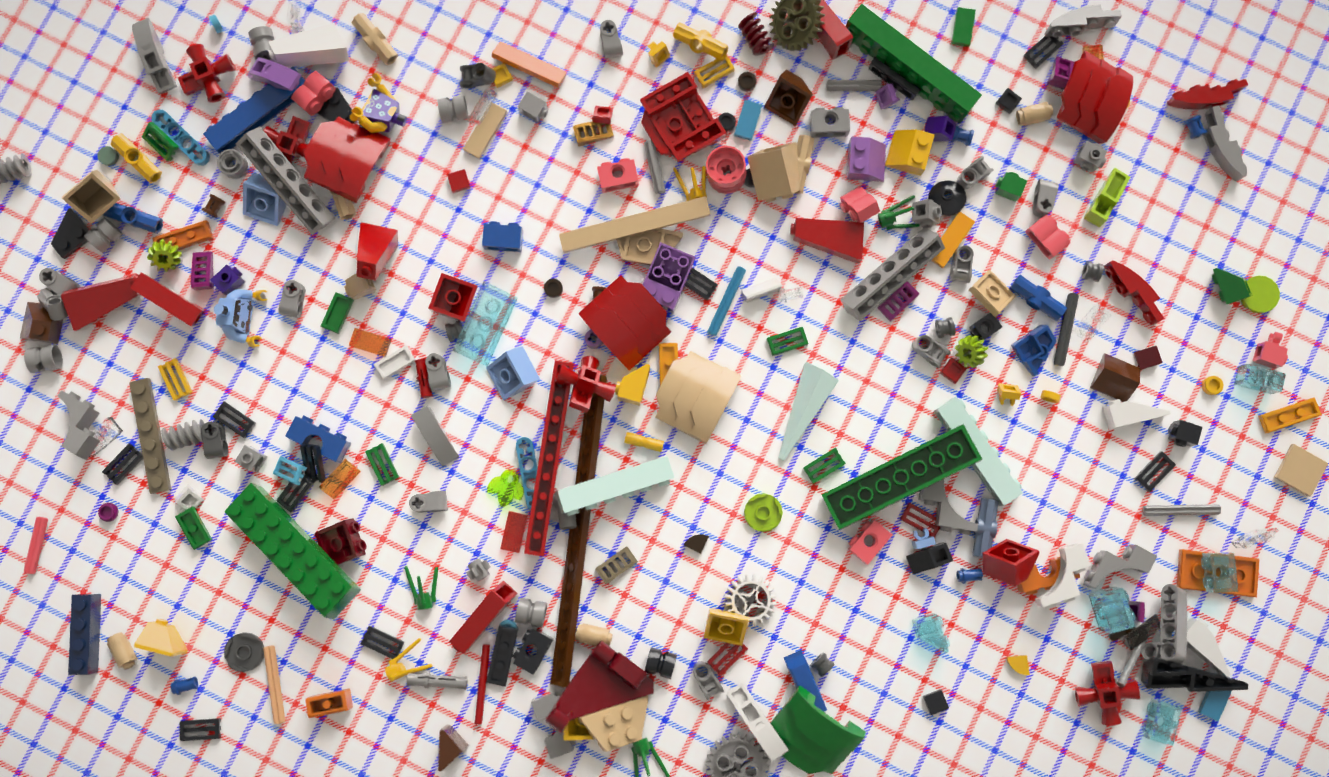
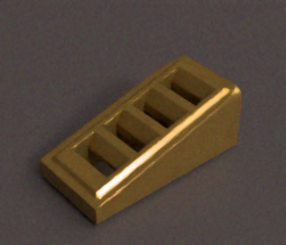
M586 122L573 125L578 147L614 137L610 124ZM602 125L606 126L607 133L603 132ZM595 127H598L599 135H596ZM588 129H591L593 136H589ZM581 131H584V134H585V137H584V138H582V136H581V133H580Z

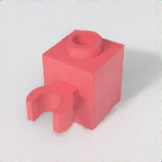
M1275 331L1274 334H1269L1268 341L1258 343L1252 362L1272 369L1283 367L1288 359V348L1279 345L1283 334Z

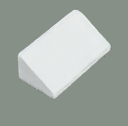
M774 277L744 288L741 292L745 302L748 303L781 291L782 283L778 278Z

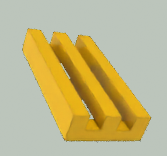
M727 54L724 59L726 63L701 76L700 74L722 61L715 59L694 71V75L698 78L697 80L701 83L703 89L735 71V67ZM729 66V68H727L726 70H724V71L720 72L719 74L713 76L712 78H710V79L704 81L705 79L711 77L712 75L718 73L719 71H721V70H723V69H725L726 67Z
M173 358L171 359L172 361L159 365L158 369L172 399L176 401L193 393L178 359ZM172 365L175 366L176 371H177V373H178V375H179V377H180V379H181V381H182V384H183V386H184V388H185V390H186V391H184V392H183V390H182V388H181V386H180V384H179V381H178V379H177V377H176V375H175V373H174V371H173V369H172ZM166 368H167V370H168V372H169V374H170V376H171V378H172V380H173V383H174V385H175V387H176V389H177V391H178V393H179L178 395H177V393H176V391H175V389H174V386H173V384H172V382H171V380H170V378H169V376H168V373H167V371H166Z

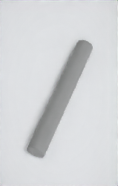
M1140 635L1117 681L1119 686L1125 687L1141 654V648L1148 640L1146 635Z

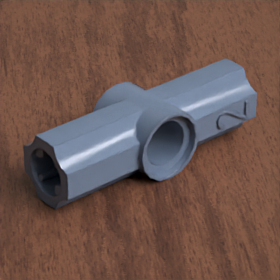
M981 498L978 518L975 520V523L978 524V530L974 532L975 540L972 556L983 557V552L992 548L993 539L996 537L998 528L996 516L999 501Z

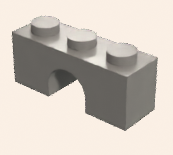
M552 692L531 701L537 721L547 718L560 695L556 696V693ZM556 731L553 735L544 739L550 760L572 752L574 745H576V740H563V731L562 734Z

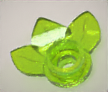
M507 469L501 476L494 477L489 482L486 492L497 494L500 506L505 507L513 501V498L521 501L524 495V488L519 482L518 473L515 470ZM512 476L513 481L509 483L508 477Z

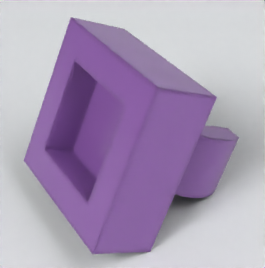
M886 84L875 92L880 109H887L900 101V98L896 96L895 92H897V89L893 87V84Z

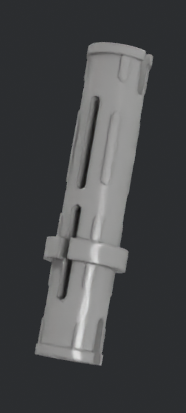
M427 672L426 674L410 673L407 674L406 684L407 686H424V689L440 687L466 690L468 678L467 676L431 675Z

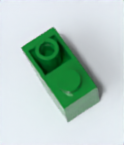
M1221 268L1213 269L1212 279L1215 285L1219 284L1221 291L1218 293L1221 301L1226 302V305L1253 296L1246 278Z

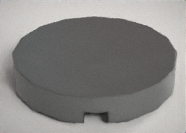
M242 632L228 640L224 649V657L229 667L233 670L247 672L261 664L264 658V644L257 635Z

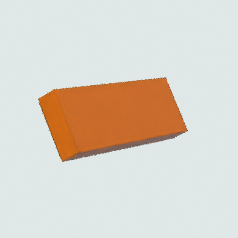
M207 220L152 237L153 242L156 241L157 243H160L162 239L166 244L172 241L171 246L178 245V250L214 239L209 221Z

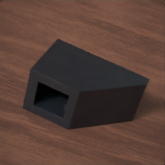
M946 542L938 543L906 556L912 574L934 569L954 561Z

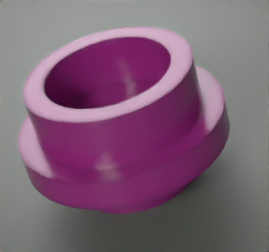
M109 502L102 504L98 509L99 518L105 522L114 521L119 513L118 507L114 503Z

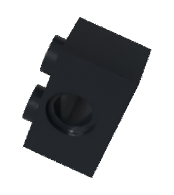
M535 627L531 631L527 629L522 638L525 641L521 648L517 647L512 656L515 658L514 665L532 675L536 673L554 640L553 637ZM528 645L536 646L537 653L535 655H530L527 652Z

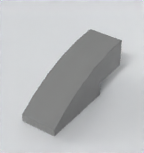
M427 405L411 415L442 467L459 458L452 442L430 406Z

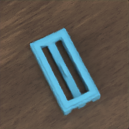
M280 456L273 474L300 486L299 477L303 478L302 470L306 471L307 467ZM285 462L289 465H292L296 467L297 470L295 471L293 469H290L282 465V463ZM280 469L285 470V471H287V472L293 474L294 477L291 478V477H289V476H287V475H285V474L279 472V470H280Z

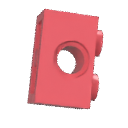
M623 158L616 163L604 162L600 164L601 166H597L602 193L639 186L634 159ZM620 171L623 175L616 178L613 176V173Z
M875 519L867 520L860 528L862 532L859 536H853L848 543L850 545L848 550L866 565L873 560L893 535ZM867 535L873 538L871 546L864 544V538Z

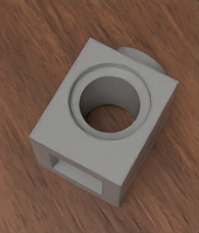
M528 91L517 106L519 113L538 124L541 119H545L549 111L546 101Z
M244 445L234 462L251 472L258 473L268 456L252 446Z

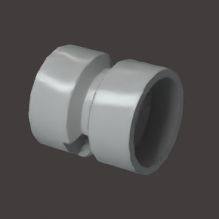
M269 26L252 28L249 30L248 35L250 43L253 45L252 50L255 59L257 60L260 57L271 60L268 50H271L269 42L275 40L272 28Z
M464 94L453 96L452 100L448 97L437 99L442 123L451 122L454 118L457 120L469 118Z
M103 217L96 224L97 228H91L84 237L97 250L104 253L111 247L110 242H116L123 233L110 220Z
M55 344L25 350L24 361L30 373L60 369L63 365L61 350Z
M520 597L515 615V623L526 625L530 622L531 626L542 628L547 611V602L536 601L532 603L531 599Z

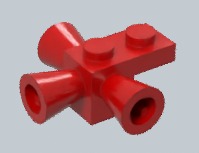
M203 44L189 46L186 49V53L193 61V63L189 64L191 71L177 77L184 94L189 96L205 88L208 102L215 103L223 100L226 94L218 85V82L221 81L218 74L236 71L231 57L226 53L212 63L206 57Z
M292 116L287 132L280 131L279 133L269 126H266L263 131L292 164L293 156L305 158L304 151L308 145L305 142L313 123Z
M593 356L583 357L581 359V369L578 373L563 364L560 365L555 382L573 385L568 407L587 413L593 393L608 402L613 398L616 384L599 381L601 371L597 370L600 365L597 358Z
M1112 661L1091 663L1094 688L1075 687L1077 705L1080 707L1097 701L1102 709L1101 724L1106 726L1119 725L1122 721L1117 707L1122 706L1121 699L1140 700L1138 683L1134 680L1126 683L1125 687H1121L1115 682Z

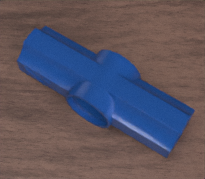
M115 203L103 214L105 217L158 234L163 228L162 218ZM135 214V218L131 221V216Z
M1019 275L1009 288L1024 298L1027 305L1038 311L1041 310L1055 321H1058L1067 309L1065 305L1053 298L1046 288L1033 284L1022 275Z

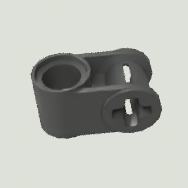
M483 63L462 65L459 68L461 72L460 87L470 89L489 85L496 79V72Z
M206 422L202 426L203 451L206 459L228 456L229 449L224 425L220 422ZM216 428V431L211 433V429Z

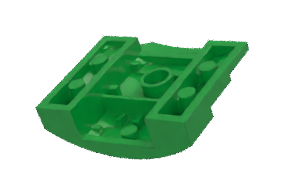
M799 685L770 722L789 750L782 757L808 774L818 772L833 774L838 766L862 742L866 731L850 720L845 726L814 705L816 696Z

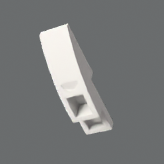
M743 682L726 693L772 762L789 751Z

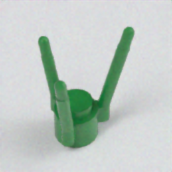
M915 195L904 199L888 209L882 210L878 214L881 228L886 227L887 230L920 227L919 224H893L896 222V216L912 211L914 207L912 206L897 212L893 210L913 200Z
M405 566L404 569L414 597V603L417 605V610L433 608L432 602H436L438 567L434 569L431 595H429V592H423L420 576H417L419 590L417 594L409 569Z
M646 737L632 743L633 747H631L633 753L635 777H639L638 757H642L647 776L651 775L646 755L650 754L649 750L652 752L665 776L670 777L654 749L652 741L648 742Z

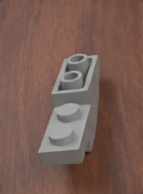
M1101 4L1080 7L1064 13L1052 21L1044 35L1045 37L1054 38L1060 36L1075 37L1081 35L1085 28H1112L1121 19L1122 13L1121 10H1102Z
M147 17L131 24L140 59L147 75L151 76L157 92L163 94L177 88L178 86L163 55L165 51L150 18Z
M1220 106L1212 107L1205 113L1209 127L1206 129L1208 133L1203 135L1205 142L1215 161L1223 171L1235 182L1247 176V166L1243 162L1242 148L1237 140H1229L1230 134L1228 129H1226L1224 123L1225 116Z

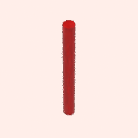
M490 644L482 645L474 724L482 725Z

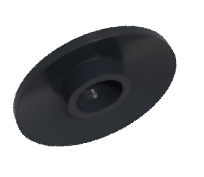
M945 180L936 183L931 188L928 199L941 206L942 216H952L964 208L967 196L964 188L959 183ZM949 193L951 197L947 198L944 194Z

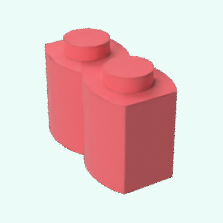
M314 71L306 78L304 84L295 90L291 99L309 115L313 116L321 110L323 103L333 96L336 87L320 73Z
M861 186L840 197L842 211L848 213L853 221L856 220L862 223L880 212L876 199Z
M1047 214L1025 231L1049 260L1071 243L1069 235L1065 231L1058 229L1056 220Z

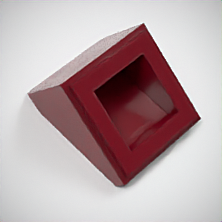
M1157 345L1134 352L1140 370L1163 363Z

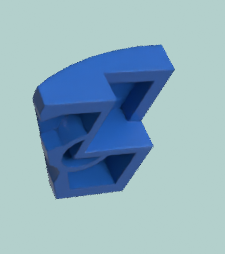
M1040 324L1011 344V347L1025 368L1035 377L1039 373L1037 370L1041 363L1046 361L1049 351L1053 349L1057 340L1048 325Z

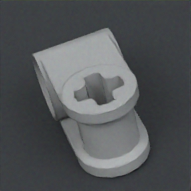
M604 20L600 25V37L605 59L623 55L622 43L615 22Z
M982 155L961 172L956 182L964 190L969 189L977 182L986 178L994 169L989 167ZM964 176H968L971 182L966 181Z
M1043 179L1038 180L1032 206V212L1036 217L1041 218L1053 210L1059 189L1058 183Z
M963 245L954 252L949 275L950 281L961 280L970 283L974 251L970 246ZM960 251H964L967 254V259L960 257Z
M44 268L39 273L41 283L53 290L57 295L80 287L74 280L51 268Z
M289 280L284 284L278 308L279 315L294 318L301 317L306 293L303 284L295 280Z
M921 335L912 342L913 350L936 368H940L941 362L946 355L951 353L948 348L928 335ZM919 340L926 342L925 349L919 346Z
M436 353L429 354L426 357L425 364L432 392L451 387V379L445 359ZM434 358L440 360V362L437 363V367L432 365V362H434Z
M433 491L413 495L409 500V507L418 513L447 511L446 491ZM418 499L423 502V504L420 505V508L415 506V503L418 502Z
M696 662L693 666V674L706 700H710V697L718 692H724L722 685L707 662ZM700 666L707 668V672L703 676L696 673L697 668Z

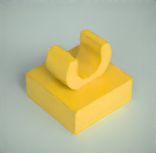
M652 41L647 46L650 49L648 52L650 60L656 68L670 57L667 45L663 41L659 44Z
M998 384L997 391L1000 396V404L1003 405L1005 399H1010V405L1014 406L1015 400H1020L1021 397L1018 385Z

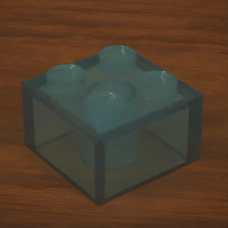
M1108 586L1088 592L1100 631L1115 633L1136 627L1134 623L1136 620L1135 614L1130 610L1128 604L1130 600L1129 595L1124 588Z

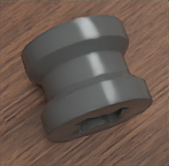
M1087 260L1082 270V279H1092L1094 282H1099L1103 274L1104 265L1101 263L1093 264L1092 261Z
M948 317L943 321L940 319L935 320V329L939 339L944 338L946 335L955 336L956 329L952 317Z
M458 320L454 324H445L450 342L457 338H465L461 321Z
M825 652L819 654L810 664L812 668L818 670L820 677L827 674L835 665L833 661L828 660Z

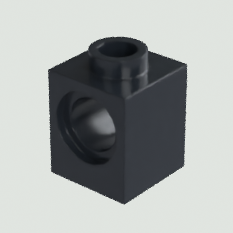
M989 313L969 328L971 336H978L980 341L985 340L1003 326L996 317ZM981 324H985L988 327L987 333L981 330Z

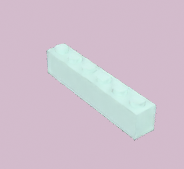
M955 396L935 409L934 413L947 431L964 424L982 457V460L972 465V468L993 498L999 501V507L1005 506L1023 494L1021 490L1022 485L1016 478L1014 479L1011 476L1009 466L1005 462L1002 463L998 457L1000 456L998 450L994 446L991 447L987 441L989 438L983 430H979L976 425L977 420L972 414H968L963 400Z
M665 456L557 490L555 495L561 514L567 513L568 516L579 513L578 509L583 507L589 510L598 507L597 503L602 501L605 504L614 502L617 496L622 495L624 499L633 496V491L639 489L643 493L652 490V485L658 484L659 487L670 484L669 480L675 477L669 458Z

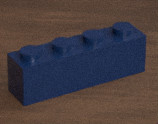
M102 594L71 595L68 675L98 673Z

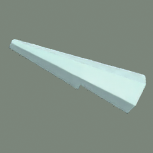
M805 362L778 456L782 461L786 459L839 382L836 377L824 369Z

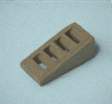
M626 546L595 568V570L607 585L638 561L628 546ZM624 552L631 561L629 564L622 556ZM618 557L625 567L621 568L615 559ZM610 562L614 564L618 572L615 573L609 565ZM606 567L612 576L609 578L602 568Z

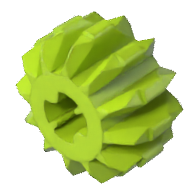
M162 239L160 243L155 241L152 247H149L147 260H151V266H158L157 271H160L161 268L165 272H168L169 268L175 270L176 265L180 264L182 253L177 251L178 245L171 246L172 241L166 244Z
M971 335L958 341L959 345L955 346V349L958 351L955 356L960 358L958 363L964 362V367L971 366L972 368L985 362L984 359L988 356L984 352L988 347L982 345L985 340L979 341L978 336L972 337Z

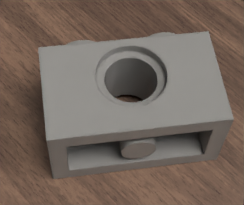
M835 107L831 110H825V108L811 110L809 116L811 137H848L850 133L849 109ZM832 119L834 124L829 125L825 120Z

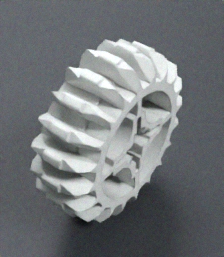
M745 574V580H742L740 576L737 577L738 584L733 580L731 581V584L735 587L733 589L727 587L731 595H724L725 598L730 599L724 605H731V608L727 610L728 612L734 611V613L746 616L753 607L763 609L762 612L755 616H746L749 617V622L752 621L753 626L756 627V620L759 619V622L764 624L762 617L765 616L769 620L770 616L767 615V612H775L770 606H777L776 602L771 601V599L777 598V595H770L774 587L767 588L770 581L767 580L763 584V576H760L757 581L756 574H752V579H749V575ZM755 584L749 593L738 591L743 585ZM760 587L766 594V604L758 600L757 595ZM754 594L755 598L753 599H756V602L759 603V605H757L756 603H750V605H747L746 603L748 601H745V598L742 597V595L746 597H751V595ZM735 596L741 598L744 602L741 613L735 606Z

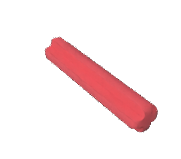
M36 517L23 570L26 574L36 573L48 518Z

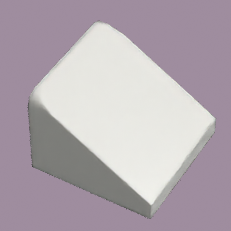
M189 484L175 497V503L185 510L193 506L196 508L204 500Z

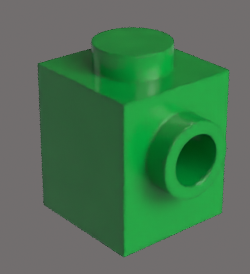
M1006 172L1002 177H998L995 183V187H997L995 194L1016 202L1021 198L1028 180L1021 178L1017 173Z

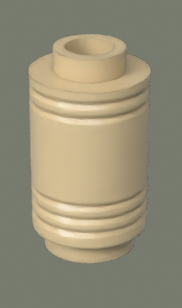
M1042 102L1020 108L1016 111L1017 122L1019 125L1028 126L1050 120L1054 113L1053 107L1048 102Z
M583 623L578 625L575 640L592 646H596L602 640L607 645H611L613 634L610 633V629Z
M122 632L110 636L107 639V646L118 668L127 670L136 665L135 661L138 658L126 634L123 635Z

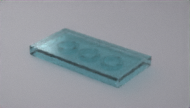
M483 281L453 348V352L488 367L518 297Z

